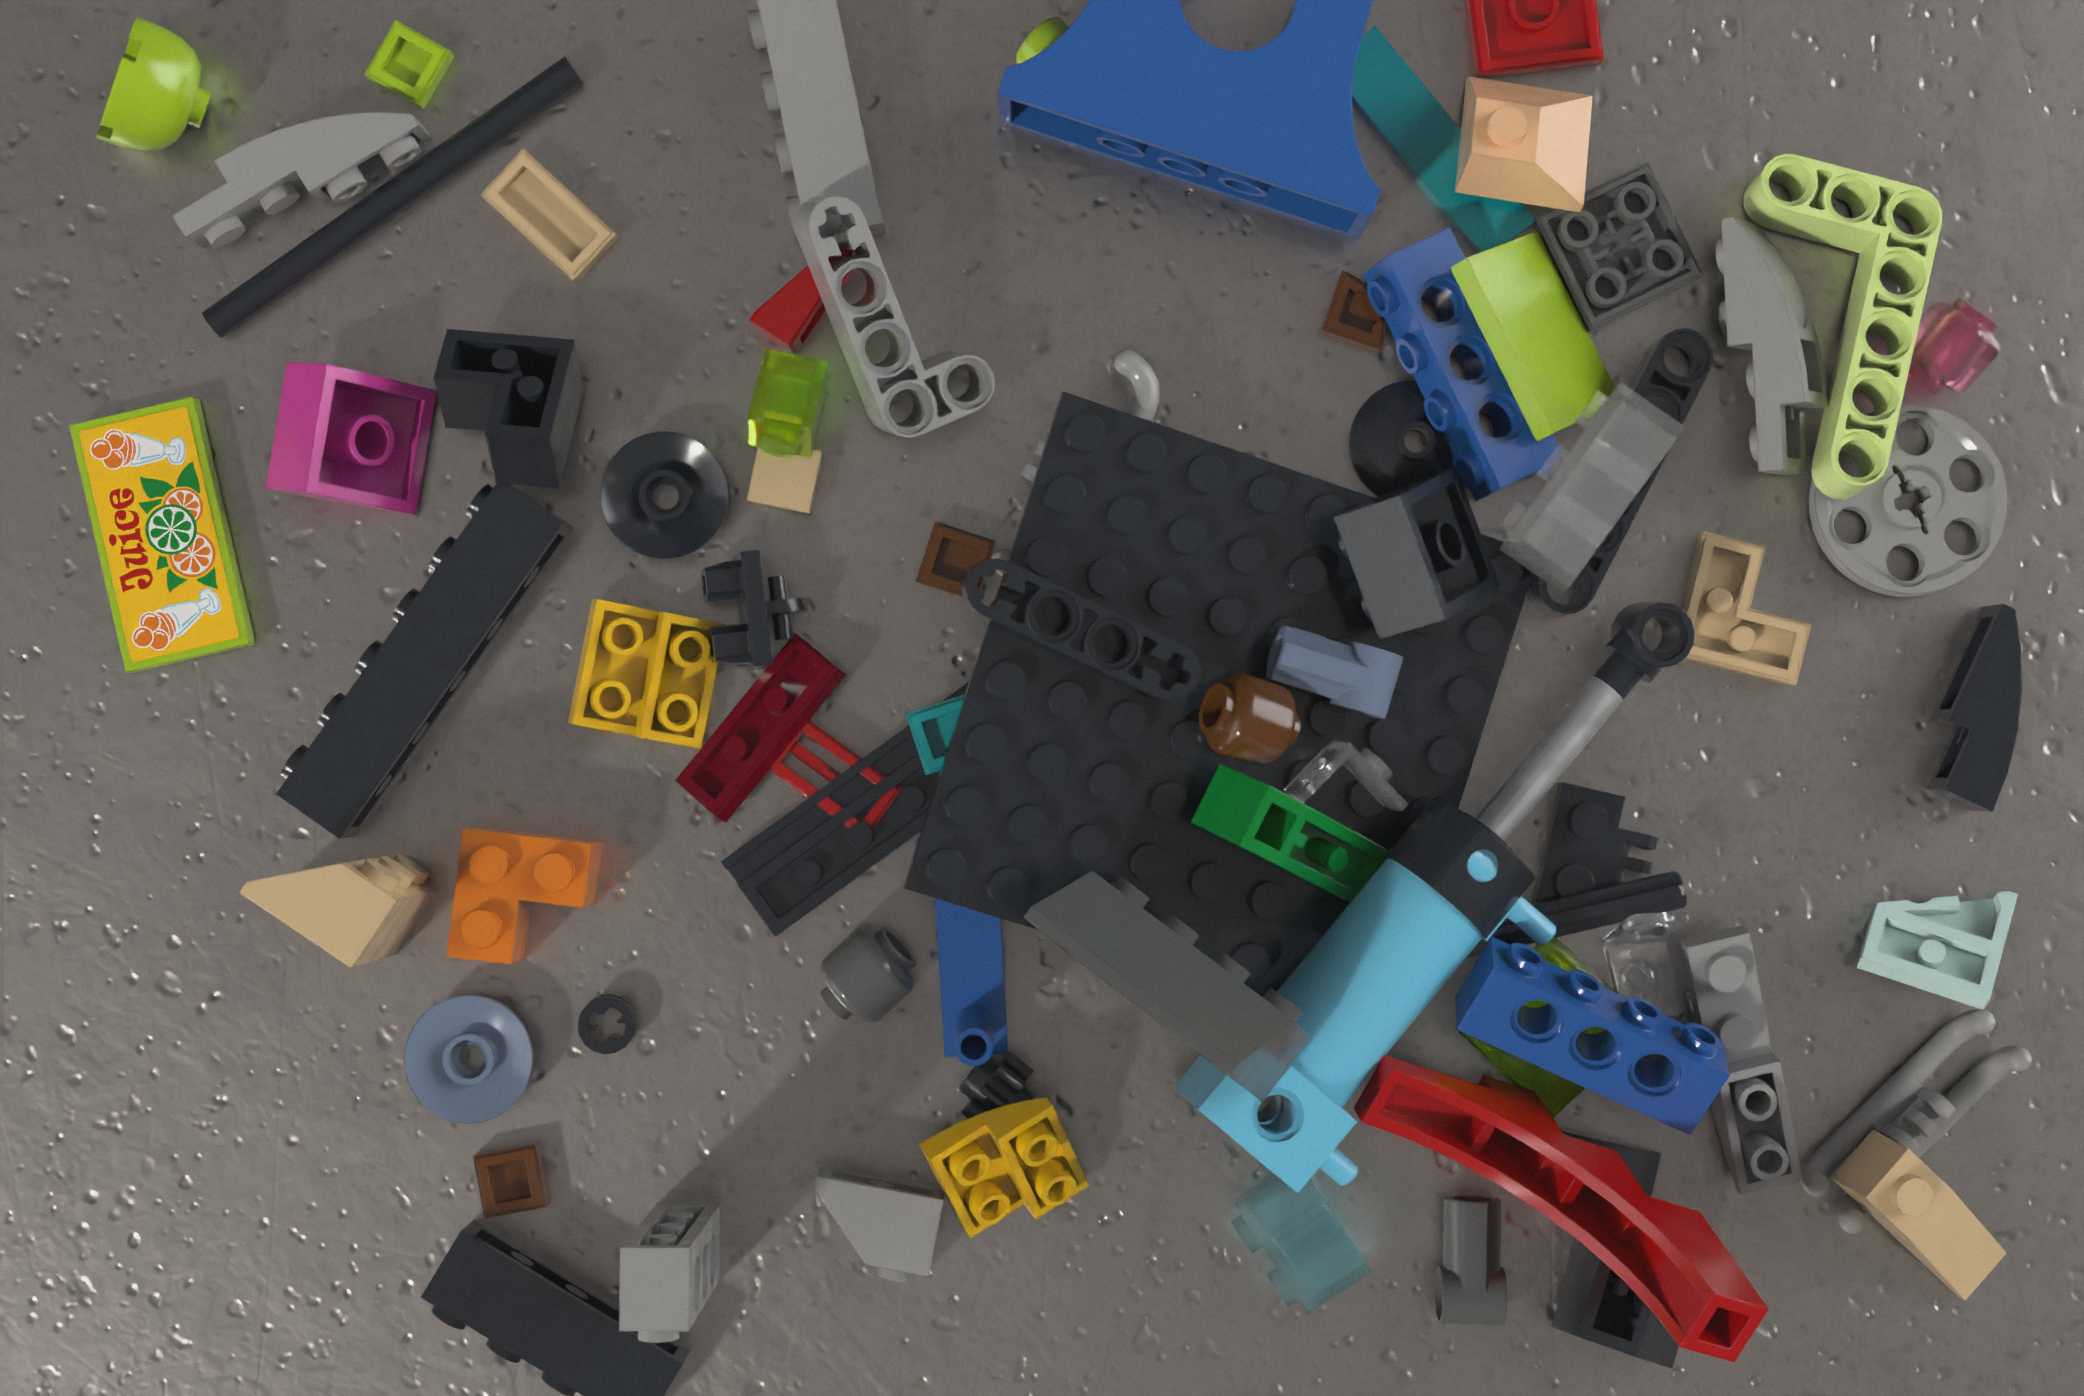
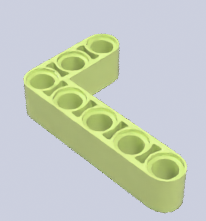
M1782 154L1774 157L1750 182L1744 193V208L1750 219L1755 224L1766 229L1860 253L1828 390V407L1824 408L1811 471L1815 486L1824 495L1832 499L1845 500L1856 496L1884 475L1888 466L1941 230L1942 209L1934 195L1920 187L1796 154ZM1769 182H1778L1784 185L1790 192L1791 202L1776 198L1770 190ZM1831 198L1845 201L1851 208L1853 218H1845L1839 215L1832 206ZM1893 214H1899L1907 218L1912 224L1914 235L1902 232L1896 226ZM1880 273H1886L1898 282L1900 295L1888 292L1882 286ZM1866 332L1879 335L1884 340L1887 347V355H1880L1869 347L1866 340ZM1852 392H1860L1871 400L1874 407L1873 416L1864 415L1857 410L1852 400ZM1839 452H1846L1858 461L1860 466L1859 477H1852L1842 470L1839 464Z

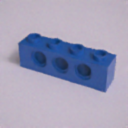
M1449 227L1386 256L1364 273L1363 276L1368 284L1367 294L1372 307L1380 316L1385 318L1396 340V353L1401 365L1408 373L1413 374L1425 398L1424 409L1428 420L1436 430L1442 432L1453 455V467H1457L1463 486L1470 489L1475 501H1478L1564 458V455L1553 434L1539 441L1534 438L1452 273L1451 267L1464 260L1465 257ZM1421 299L1433 306L1437 314V322L1425 315L1421 306ZM1450 356L1456 358L1463 365L1465 379L1458 377L1452 370ZM1479 413L1486 416L1492 423L1493 437L1482 430L1479 424Z
M1491 936L1455 996L1457 1030L1688 1135H1691L1730 1076L1723 1042L1706 1027L1697 1023L1682 1024L1663 1015L1649 1001L1637 996L1623 997L1604 988L1590 974L1576 969L1570 972L1545 961L1536 950L1521 943L1510 945ZM1533 1000H1541L1548 1003L1539 1008L1524 1006L1525 1003ZM1591 1027H1601L1606 1029L1598 1034H1586L1582 1032L1585 1029ZM1649 1054L1663 1055L1661 1058L1656 1060L1641 1059L1642 1057Z

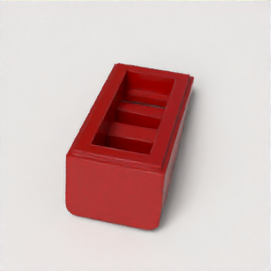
M840 249V256H829L828 260L831 262L835 258L854 256L855 251ZM807 265L749 318L750 323L756 330L794 355L796 352L799 353L826 313L809 266ZM854 269L846 273V275L842 279L841 288L843 287V285L845 284V282L847 281V279L849 278Z

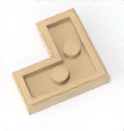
M1707 531L1699 532L1680 608L1685 610L1691 618L1695 631L1693 646L1688 656L1684 659L1789 686H1796L1812 624L1750 608L1765 546Z

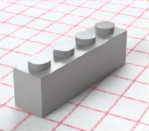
M757 0L759 9L747 11L755 49L767 47L772 71L760 73L768 111L780 109L785 133L773 136L781 172L793 171L798 195L787 197L794 234L796 235L795 217L801 205L812 197L830 195L849 198L856 203L865 216L872 237L886 235L837 0ZM825 212L827 221L823 225L818 226L819 234L835 239L833 229L841 224L840 216Z

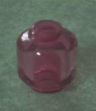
M1959 297L1953 305L1943 301L1935 302L1920 319L1911 360L1913 363L1910 365L1908 376L1933 395H1936L1943 386L1955 393L1966 392L1997 357L2000 345L1993 335L1998 331L1999 327Z

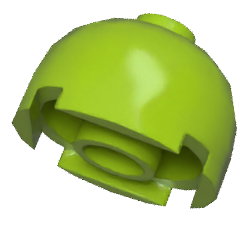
M135 17L128 37L129 41L121 58L96 138L122 148L141 152L162 150L177 142L187 124L200 128L211 92L199 88L201 64L195 51L179 35L160 25Z

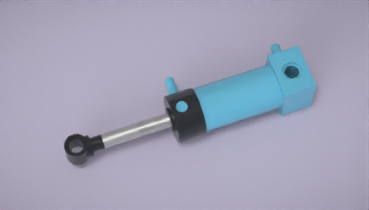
M1638 602L1628 605L1620 611L1612 623L1611 639L1604 646L1610 656L1476 818L1437 796L1432 798L1384 856L1386 860L1276 991L1302 1011L1296 1023L1311 1039L1269 1093L1270 1100L1265 1108L1258 1112L1261 1101L1201 1055L1174 1086L1194 1107L1296 1193L1301 1191L1319 1168L1340 1186H1347L1355 1179L1358 1174V1166L1336 1148L1357 1123V1120L1342 1109L1343 1106L1481 939L1488 941L1506 918L1512 921L1538 945H1545L1554 937L1556 926L1522 897L1523 893L1536 879L1534 874L1506 842L1640 680L1650 683L1663 667L1676 665L1688 656L1694 643L1695 631L1692 620L1685 610L1672 603ZM1651 618L1658 622L1662 631L1661 641L1653 651L1646 647L1642 637L1643 628Z

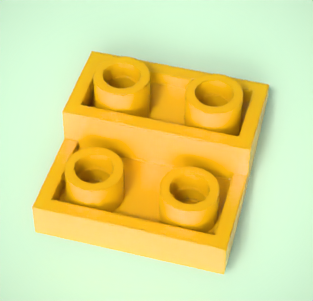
M592 599L568 723L701 749L718 663L711 662L708 629L725 626L726 624Z
M1047 1097L1017 1102L983 1112L961 1121L919 1144L959 1224L970 1239L991 1225L998 1223L1022 1205H1025L1036 1220L1089 1186L1058 1115Z

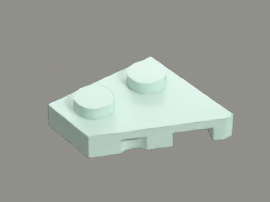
M2003 891L1996 892L1993 899L1959 902L1958 896L1935 897L1925 903H1913L1909 900L1879 902L1872 912L1856 968L1984 1010L1990 1001L2018 894Z

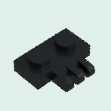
M1559 782L1531 904L1623 883L1626 869L1651 875L1654 862L1629 857L1631 845H1634L1644 850H1657L1659 837L1618 828L1625 801L1624 796Z

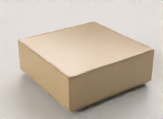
M760 438L747 501L811 515L824 453L815 449Z

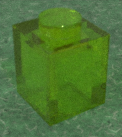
M765 349L748 412L750 446L759 447L764 452L776 457H791L793 455L812 457L828 394L829 361Z

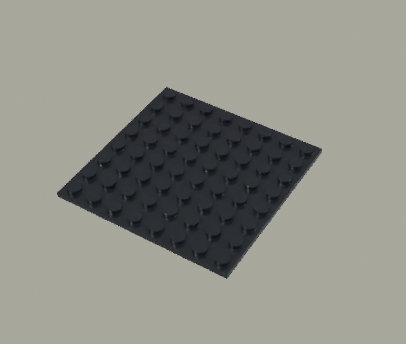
M1064 391L1061 392L1008 561L1184 644L1194 652L1199 661L1201 671L1199 682L1193 692L1183 699L1166 701L1153 698L988 620L903 888L1037 929L1024 918V915L1031 906L1091 871L1095 872L1109 884H1112L1119 875L1150 899L1143 909L1160 922L1169 912L1195 931L1200 937L1193 946L1211 959L1219 949L1245 968L1250 975L1244 984L1263 997L1269 988L1277 991L1349 903L1191 823L1219 765H1226L1273 786L1387 850L1393 847L1433 797L1442 798L1459 808L1539 554L1481 534L1500 587L1446 620L1379 639L1373 622L1368 619L1362 608L1361 589L1351 562L1345 558L1338 542L1339 530L1334 520V517L1363 502L1374 499V497ZM1025 582L1024 594H1017L1004 588L1000 583L996 599H1003L1017 605L1018 607L1010 614V618L1020 622L1022 605L1029 594L1034 591L1035 587ZM1047 597L1040 601L1035 608V624L1044 634L1057 635L1068 625L1069 610L1059 598ZM1105 625L1100 628L1093 640V648L1097 657L1107 663H1113L1121 659L1126 653L1128 646L1125 633L1115 625ZM1281 626L1295 627L1346 645L1348 641L1373 646L1404 657L1385 720L1330 704V698L1281 684L1290 690L1293 696L1301 726L1299 736L1290 749L1285 750L1271 764L1254 765L1218 754L1210 748L1205 733L1200 728V706L1210 687L1220 683L1227 676L1236 673H1245L1265 679L1268 654L1272 641L1276 638ZM1143 638L1140 657L1128 670V674L1136 677L1137 666L1142 665L1161 675V681L1158 686L1162 689L1165 688L1168 682L1180 683L1184 672L1176 668L1178 656L1173 653L1172 657L1165 661L1156 660L1143 654L1151 645L1149 640Z

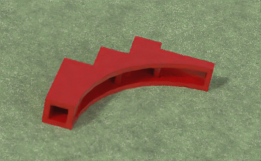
M1384 1055L1354 1106V1110L1362 1123L1407 1138L1451 1158L1495 1182L1543 1213L1584 1244L1621 1277L1654 1312L1681 1348L1735 1363L1769 1310L1701 1212L1647 1196L1616 1150L1563 1134L1536 1091L1482 1075L1478 1084Z

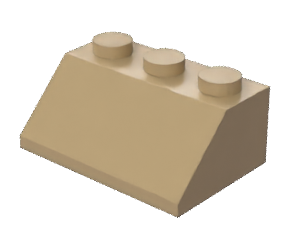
M396 854L393 860L388 856L367 858L247 881L239 893L348 967L354 968L396 955L439 891L425 882L429 873L422 866L406 856Z

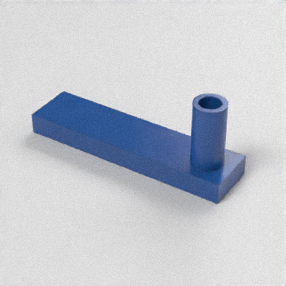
M935 898L944 1057L957 1056L966 1065L978 1066L985 1063L991 1055L1008 1054L1001 918Z

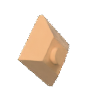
M1468 76L1465 84L1455 193L1581 212L1584 206L1593 96Z

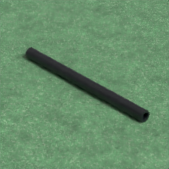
M564 56L202 312L204 319L220 338H223L583 84V81Z

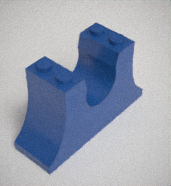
M1090 0L1076 21L1048 48L1022 63L1005 68L998 90L999 122L1358 239L1373 216L1381 191L1371 178L1363 162L1357 144L1352 113V89L1357 53L1374 0H1293L1286 19L1285 29L1271 42L1259 48L1246 51L1221 49L1200 38L1186 21L1181 9L1180 0Z

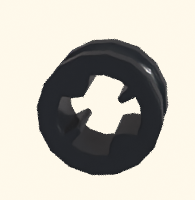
M614 994L600 995L592 999L581 1011L577 1023L579 1036L584 1045L592 1051L601 1054L616 1053L625 1048L634 1037L638 1025L637 1014L631 1003L623 997ZM611 1007L622 1014L617 1023H625V1031L622 1036L612 1033L605 1041L594 1034L598 1024L591 1025L590 1020L593 1012L603 1015Z

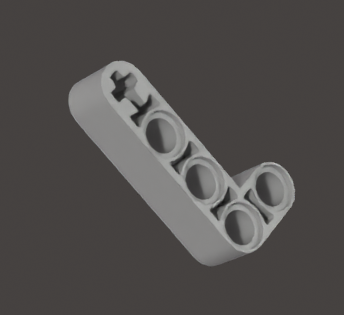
M830 195L812 197L804 202L795 217L796 236L866 412L873 424L883 431L894 435L912 438L978 411L985 406L993 395L995 379L988 363L980 357L947 351L921 361L871 231L859 206L849 198ZM825 212L840 216L841 224L833 229L835 239L819 234L818 226L823 225L827 221ZM840 249L855 251L854 256L835 258L831 262L828 260L829 256H840ZM857 268L866 278V293L857 303L849 304L842 295V279L846 273ZM882 329L889 337L890 350L883 361L872 364L866 356V341L873 332ZM958 365H964L970 374L969 388L960 397L953 398L948 391V376ZM907 389L913 398L912 413L903 422L895 423L889 412L890 401L900 390Z

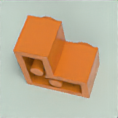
M483 826L462 828L446 957L509 965L524 960L532 902L579 908L595 904L603 841Z

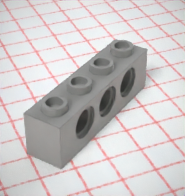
M656 1204L621 1245L619 1331H638V1340L653 1343L675 1341L679 1339V1332H689L720 1281V1204Z

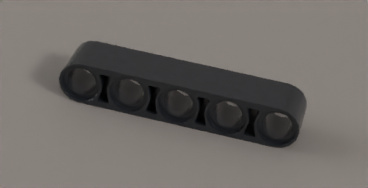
M1689 328L1675 329L1651 344L1645 352L1621 399L1622 401L1619 402L1534 568L1528 587V597L1533 607L1543 615L1561 617L1575 614L1585 609L1593 600L1711 370L1713 363L1712 347L1707 338L1698 331ZM1668 346L1679 347L1687 353L1691 365L1687 376L1680 377L1674 375L1666 367L1664 354ZM1639 402L1651 403L1658 408L1662 424L1657 433L1645 432L1638 426L1635 420V410ZM1611 458L1624 460L1632 469L1633 481L1626 491L1615 489L1606 478L1605 470ZM1582 514L1595 516L1604 527V538L1597 548L1586 546L1577 535L1576 526ZM1555 570L1566 572L1575 582L1576 591L1574 598L1567 605L1555 602L1548 593V578Z

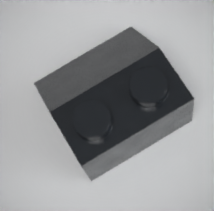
M1457 467L1447 469L1363 502L1334 517L1339 530L1338 542L1345 558L1351 562L1361 589L1362 608L1368 619L1373 622L1379 639L1446 620L1500 587Z

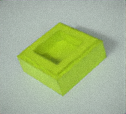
M395 20L364 75L372 82L424 110L455 55L449 49Z

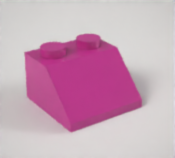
M287 362L265 488L321 500L416 515L437 390L330 364Z

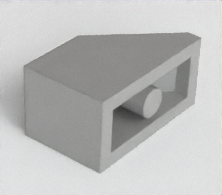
M821 1167L816 1175L814 1190L864 1264L879 1267L877 1275L891 1281L913 1283L915 1282L916 1275L929 1277L945 1195L943 1191Z

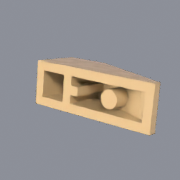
M1872 1130L1831 1177L1964 1301L1967 1300L2007 1254L1956 1193L1910 1149L1875 1130Z

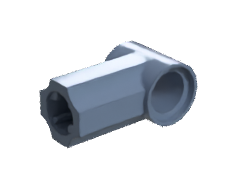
M1281 626L1276 638L1272 641L1268 654L1265 679L1330 698V704L1385 720L1404 657L1373 646L1348 641L1346 645L1295 627Z

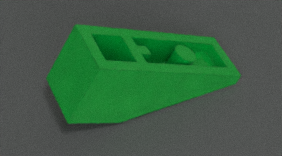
M1222 764L1219 765L1191 823L1348 903L1354 899L1386 860L1384 856L1389 851L1273 786Z

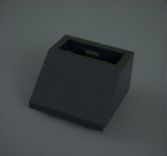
M1578 1241L1551 1327L1672 1369L1679 1348L1678 1344L1654 1312L1624 1280L1584 1244Z

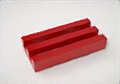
M809 720L769 770L809 798L819 789L782 762L788 753H791L829 782L841 774L797 742L803 733H806L850 767L863 758ZM871 765L860 772L861 775L875 785L886 778L885 775ZM897 785L881 796L862 822L853 817L843 825L850 828L856 823H864L873 830L900 794L902 788ZM828 797L817 804L831 816L843 809Z

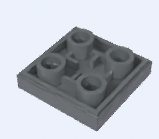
M1649 162L1586 191L1584 194V206L1581 212L1551 208L1534 217L1536 221L1532 225L1535 231H1538L1587 332L1595 330L1704 276Z

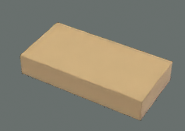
M524 148L480 194L576 284L619 239L613 230Z

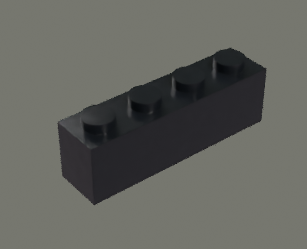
M474 1220L460 1231L420 1297L434 1305L431 1312L439 1320L460 1330H464L466 1326L472 1328L488 1338L486 1345L495 1354L514 1363H519L521 1359L543 1371L541 1378L548 1386L567 1396H574L576 1392L582 1396H664L690 1353L688 1349L674 1341L659 1343L643 1342L638 1340V1331H619V1308Z

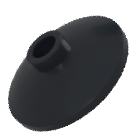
M1416 380L1396 382L1378 390L1364 402L1353 420L1349 435L1351 462L1361 482L1377 497L1453 468V455L1442 432L1436 430L1427 418L1424 409L1425 398ZM1418 430L1424 434L1427 442L1424 451L1414 453L1406 448L1404 436L1407 431Z
M668 431L641 435L620 448L610 460L604 472L600 489L602 512L608 527L615 537L632 551L654 559L680 558L706 545L721 527L727 512L729 499L725 473L713 453L699 441L687 435ZM665 486H673L679 493L677 504L670 509L660 508L656 500L658 491Z

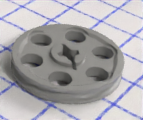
M1905 404L1901 405L1889 463L1884 475L1856 496L1845 500L1832 499L1824 495L1815 486L1813 478H1811L1809 489L1810 520L1816 539L1825 555L1851 581L1883 595L1895 597L1924 596L1963 581L1981 567L1992 554L2001 537L2006 521V482L2000 463L1985 439L1969 424L1955 415L1937 408ZM1874 411L1867 414V416H1873ZM1903 422H1914L1925 429L1928 435V446L1922 455L1913 456L1900 449L1896 434L1898 427ZM1955 459H1969L1979 468L1981 480L1974 492L1960 491L1951 483L1949 469ZM1899 485L1902 486L1906 493L1917 491L1920 495L1922 502L1914 507L1916 517L1913 516L1909 509L1898 511L1895 507L1893 500L1901 495ZM1846 509L1853 510L1863 517L1867 528L1866 535L1860 543H1845L1836 535L1834 519L1838 512ZM1951 521H1963L1973 528L1976 535V545L1970 554L1958 555L1947 547L1944 540V532ZM1903 546L1909 548L1918 558L1919 569L1911 581H1901L1890 574L1886 560L1888 553L1893 547Z

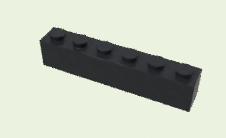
M496 483L494 488L486 484L476 494L466 511V515L471 518L457 540L450 536L439 546L429 563V567L434 570L433 574L420 592L413 588L399 602L392 615V619L397 622L396 626L383 644L376 640L366 649L355 666V672L360 676L346 696L340 692L330 700L317 721L323 727L309 748L305 745L297 748L281 770L280 775L286 780L276 795L338 839L355 837L574 528L513 484Z

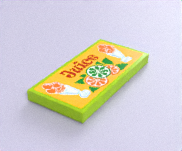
M192 396L69 425L125 672H141L256 645L200 399Z

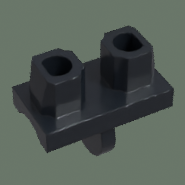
M759 550L741 551L732 558V561H725L701 570L705 604L737 601L740 621L738 625L711 627L708 629L711 662L732 665L745 664V671L765 669L766 666L773 665L768 617H772L775 641L792 639L794 636L791 615L809 612L807 598L789 599L786 575L768 577L770 601H765Z

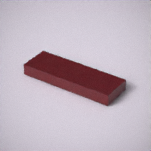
M797 633L793 634L794 638L789 639L773 659V665L767 666L675 780L716 818L725 823L847 675Z

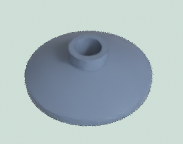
M479 995L455 996L429 1008L414 1024L404 1051L405 1074L415 1097L434 1115L455 1123H481L506 1112L524 1093L533 1070L532 1043L522 1021L504 1004ZM468 1045H475L482 1050L484 1062L480 1068H471L464 1062L463 1052Z

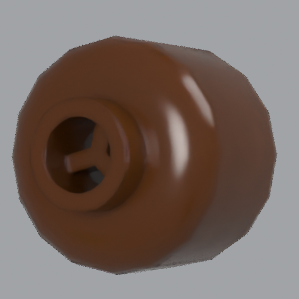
M1245 673L1231 674L1220 683L1210 687L1203 698L1199 712V725L1205 733L1211 749L1222 756L1254 765H1267L1274 762L1285 750L1290 749L1294 745L1300 732L1301 721L1296 713V703L1290 690L1279 683Z

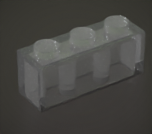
M1621 382L1610 397H1607L1599 390L1595 393L1575 421V423L1585 429L1581 437L1571 450L1559 443L1537 474L1547 482L1533 503L1521 496L1499 526L1500 529L1509 534L1499 549L1562 594L1575 581L1685 429V426Z

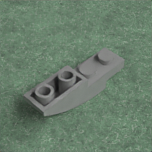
M388 112L342 114L309 120L278 129L249 141L215 159L214 162L227 182L172 216L185 238L204 249L210 245L213 248L222 247L238 239L246 230L244 224L264 212L268 215L276 214L293 205L300 198L298 191L304 187L324 204L331 200L334 203H341L355 197L367 187L366 179L385 167H388L389 170H395L415 160L422 152L420 146L431 140L432 137L412 114Z
M1736 217L1721 218L1722 237H1719L1716 243V261L1720 272L1724 275L1725 300L1721 302L1719 307V324L1723 335L1727 338V346L1753 352V360L1749 361L1746 370L1747 387L1750 395L1755 398L1756 424L1752 425L1749 435L1751 454L1754 460L1758 462V472L1778 475L1807 473L1804 409L1828 407L1825 370L1818 337L1808 306L1792 272L1778 249L1757 224Z
M1738 926L1680 940L1689 992H1685L1690 1023H1697L1706 1027L1724 1045L1730 1076L1711 1103V1108L1737 1192L1742 1195L1802 1180L1781 1063L1772 1053L1750 932L1743 926Z

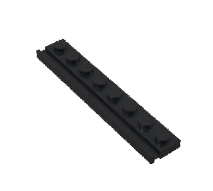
M969 682L944 700L965 694ZM908 725L729 855L721 863L738 883V887L776 937L921 832L940 771L925 775L910 726ZM870 765L886 776L876 785L860 774ZM897 785L902 788L900 794L873 830L864 823H856L850 828L843 825L853 817L862 822L881 796ZM828 797L843 809L831 816L817 804Z

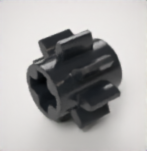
M1011 1051L1000 1062L991 1056L985 1063L974 1066L957 1090L970 1100L960 1113L968 1119L1005 1105L1033 1100L1037 1093L1025 1082L1034 1070Z

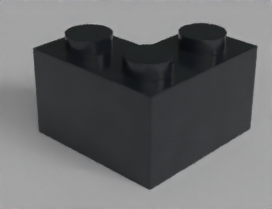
M447 329L433 377L445 428L485 431L484 434L495 483L560 488L583 394L575 340Z

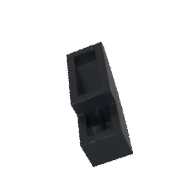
M2006 604L1982 607L1930 719V722L1952 731V734L1926 789L1972 811L1993 812L2009 770L2018 733L2022 696L2021 643L2016 610Z

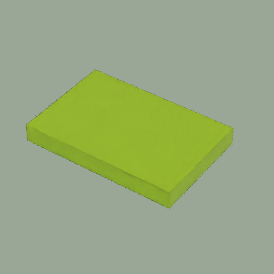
M1538 231L1467 257L1451 267L1452 273L1537 441L1622 401Z

